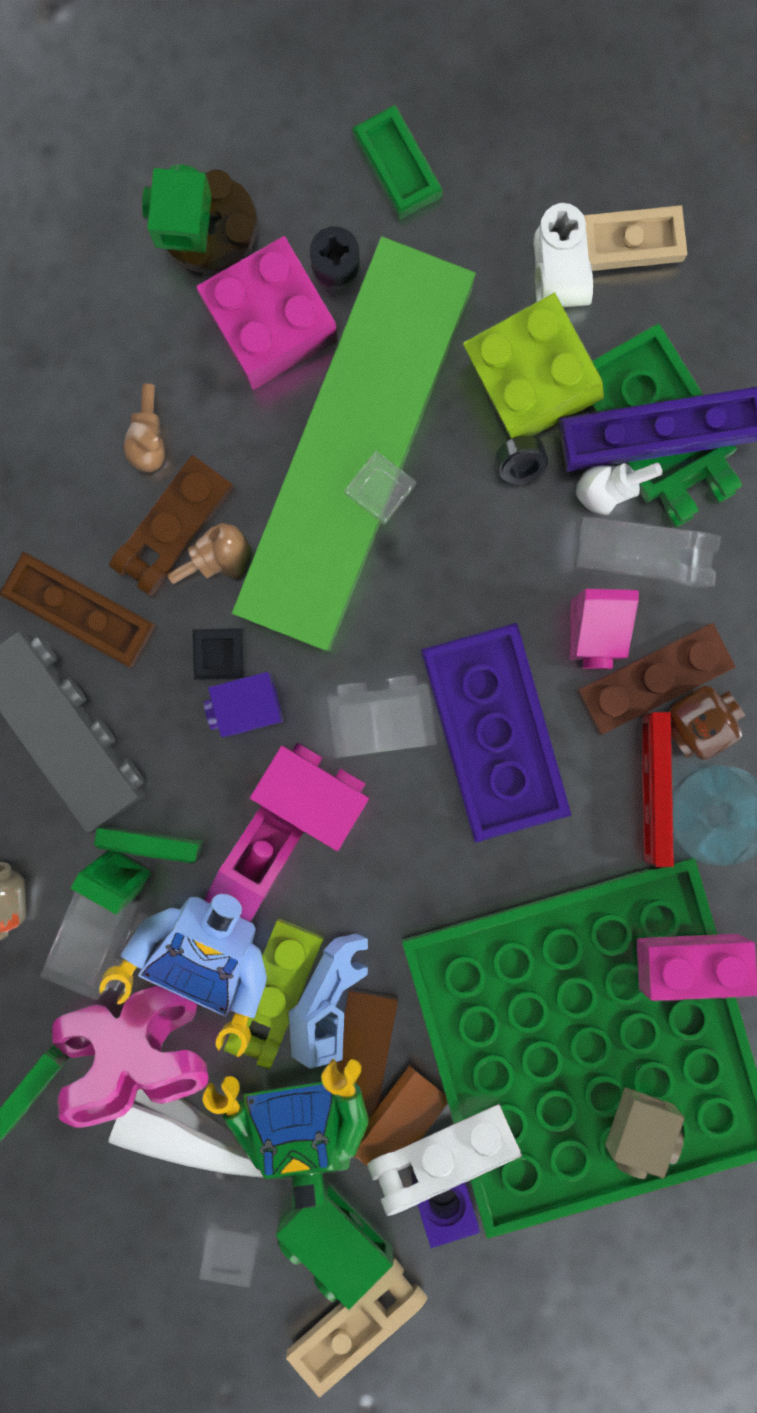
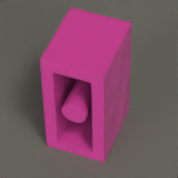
M298 742L293 750L281 745L250 799L338 852L370 796L362 792L366 783L341 768L336 776L318 765L323 757Z
M740 934L636 938L639 990L651 1001L757 996L755 942Z

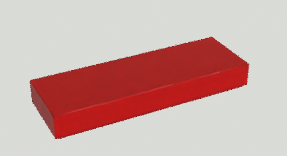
M671 712L644 713L641 716L644 861L654 867H674Z

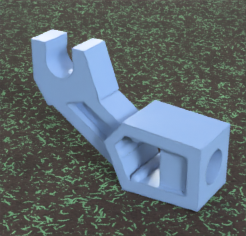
M359 934L337 937L323 949L324 954L298 1005L289 1011L291 1057L309 1069L329 1064L332 1059H335L337 1062L343 1058L344 1013L335 1006L343 990H346L368 975V967L358 962L351 963V958L356 951L368 949V939Z

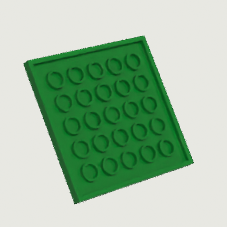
M687 857L674 861V867H652L402 939L454 1124L499 1104L522 1155L513 1161L470 1180L487 1239L757 1161V1067L736 997L651 1001L639 990L636 938L718 935L695 858ZM625 1087L670 1102L685 1117L680 1133L683 1135L681 1154L675 1164L669 1163L665 1178L647 1173L646 1178L641 1179L624 1173L616 1167L617 1162L613 1160L605 1146Z

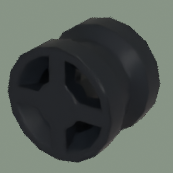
M330 226L320 230L313 237L310 244L311 269L315 279L322 286L329 289L345 288L356 280L360 271L359 245L356 237L349 230L342 227Z

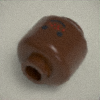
M702 686L670 707L671 735L687 758L695 755L700 760H710L737 743L742 737V729L737 721L746 715L730 691L720 696L711 686Z

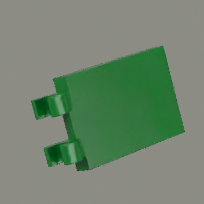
M659 323L592 361L603 382L604 399L588 407L591 413L703 395ZM735 445L624 463L629 465L634 471L655 463L660 464L662 475L639 483V492L646 503L660 496L665 512L675 528L693 519V515L699 511L686 489L706 479L712 496L719 504L737 493L736 490L743 486L739 477L726 460L727 457L733 455L737 450Z

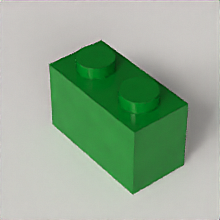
M323 1177L326 1206L294 1210L293 1204L279 1218L276 1237L279 1239L277 1244L289 1261L295 1265H299L301 1262L314 1275L315 1285L328 1300L334 1302L338 1299L350 1310L393 1266V1247Z

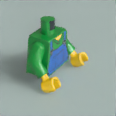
M332 1059L322 1074V1082L243 1094L244 1102L236 1100L240 1085L239 1081L232 1076H226L221 1084L226 1096L219 1094L213 1083H209L203 1093L202 1100L204 1106L212 1113L222 1114L223 1120L254 1167L261 1171L264 1179L291 1178L294 1210L326 1206L322 1173L347 1170L350 1165V1158L356 1155L365 1134L369 1119L359 1085L355 1084L361 1073V1065L356 1060L351 1059L344 1070L345 1076L338 1071L336 1060Z

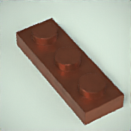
M711 623L576 692L598 735H603L736 668L714 623Z

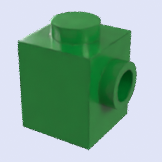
M183 164L171 165L169 169L153 168L152 187L145 186L143 190L142 214L144 219H148L147 230L156 248L206 253L212 193L204 172H199L194 167Z

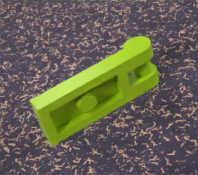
M280 918L276 921L262 955L267 974L266 984L255 1017H249L247 1022L248 1027H250L253 1020L271 1029L266 1041L251 1035L250 1042L243 1053L257 1059L256 1065L270 1070L289 1025V1011L299 1001L324 940L323 936ZM230 1033L223 1051L237 1057L242 1043L239 1036Z

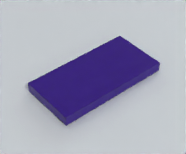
M518 623L421 649L424 666L474 842L484 841L572 816Z

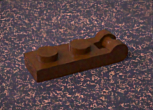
M192 454L127 542L115 552L110 560L109 567L121 576L127 573L138 582L137 588L148 596H152L168 577L167 573L175 568L188 548L234 489L233 484ZM147 546L160 555L151 566L139 558Z

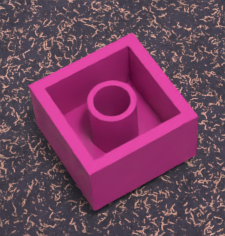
M285 236L196 286L204 308L252 390L338 342L336 323Z

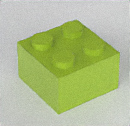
M555 292L463 343L469 360L510 439L520 436H535L559 423L560 418L570 417L604 399L602 379Z

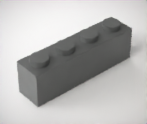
M17 632L0 644V713L87 834L96 832L98 827L107 825L146 797L140 788L145 781L129 759L126 758L124 761H121L110 745L115 742V738L102 720L97 717L92 721L81 706L86 701V698L76 683L70 677L63 680L52 663L57 661V657L49 645L40 636L33 639L31 635Z

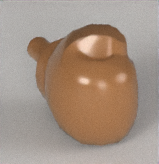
M142 384L141 413L131 414L130 426L125 435L123 450L128 463L139 471L152 473L159 469L165 460V445L163 439L160 438V419L156 414H153L155 385Z
M221 523L210 528L196 541L195 545L188 548L191 560L167 573V576L172 584L177 583L197 570H200L206 578L221 572L229 578L237 579L247 569L246 563L250 558L252 550L246 537L236 526Z

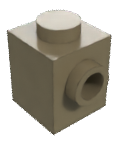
M625 1087L605 1144L611 1157L617 1162L616 1167L626 1174L645 1179L647 1173L665 1178L669 1163L675 1164L681 1154L683 1135L680 1133L685 1117L674 1104Z

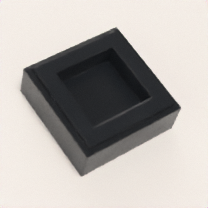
M243 628L193 629L194 680L242 679L246 677L245 635Z

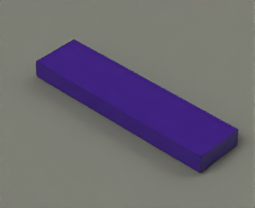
M757 387L560 418L558 425L566 472L588 469L598 465H614L757 442Z

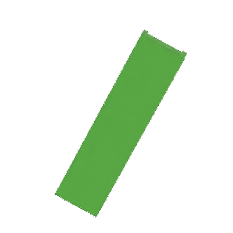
M381 236L231 614L330 652L472 293L476 272Z

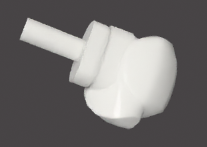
M624 463L618 466H593L581 475L576 484L575 494L591 512L609 515L616 504L639 495V483L662 475V468L659 463L634 471L629 465Z

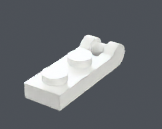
M498 1104L395 1152L384 1154L370 1161L367 1167L372 1180H378L385 1196L381 1199V1203L386 1215L391 1216L513 1161L522 1155ZM412 1165L418 1183L404 1188L398 1171Z

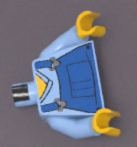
M216 895L211 903L198 897H190L180 909L170 907L141 922L120 955L124 958L120 966H113L104 973L99 987L100 994L109 981L117 979L125 985V988L118 997L117 1004L125 1002L132 990V974L138 967L141 969L138 977L226 1018L229 1012L233 1011L232 1021L223 1026L216 1038V1047L220 1051L226 1034L234 1033L239 1036L242 1042L237 1057L244 1053L250 1042L251 1032L247 1022L249 1017H255L267 980L261 951L256 945L252 944L256 928L251 922L239 917L242 911L241 904L230 895Z

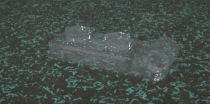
M583 517L580 522L574 569L684 583L695 587H714L716 571L712 570L711 566L713 553L719 551L720 536L697 531ZM681 548L693 551L691 566L679 565Z

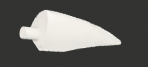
M139 1089L132 1108L124 1116L116 1119L108 1143L184 1166L225 1174L263 1178L261 1171L254 1167L230 1129L209 1117L183 1098L159 1104L152 1102L143 1090Z

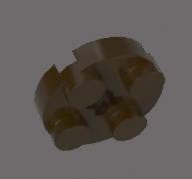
M217 169L204 172L212 193L210 216L221 218L216 223L217 232L213 235H207L206 253L166 249L171 259L178 266L185 270L188 268L195 272H202L203 276L211 277L250 256L252 245L256 240V233L258 235L259 226L255 205L249 193L240 183L232 180L228 173Z

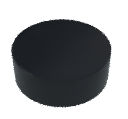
M520 436L507 441L498 449L495 456L501 478L509 483L521 484L530 482L539 477L548 466V457L544 445L540 439L533 436Z

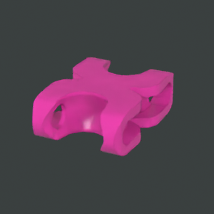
M154 986L133 993L125 1001L119 1018H114L106 1007L93 1005L56 1019L51 1029L52 1043L64 1055L72 1058L95 1055L94 1064L86 1076L61 1089L58 1095L59 1119L76 1128L92 1126L124 1116L132 1108L139 1089H142L152 1102L164 1104L192 1095L205 1088L208 1082L207 1066L196 1053L189 1050L161 1053L162 1043L169 1033L193 1020L196 1015V1003L160 986Z

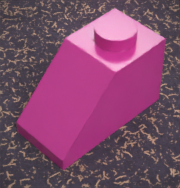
M585 589L570 601L569 660H583V669L606 670L613 669V661L628 658L639 600V590Z
M261 806L219 869L204 901L211 903L216 895H230L241 904L242 911L239 917L251 922L304 831Z

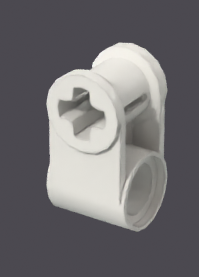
M559 203L553 205L546 210L534 235L536 300L538 302L555 292L563 307L590 305L593 296V274L588 257L584 215L577 207L571 204ZM552 228H559L560 236L567 237L566 241H560L559 234L551 232Z

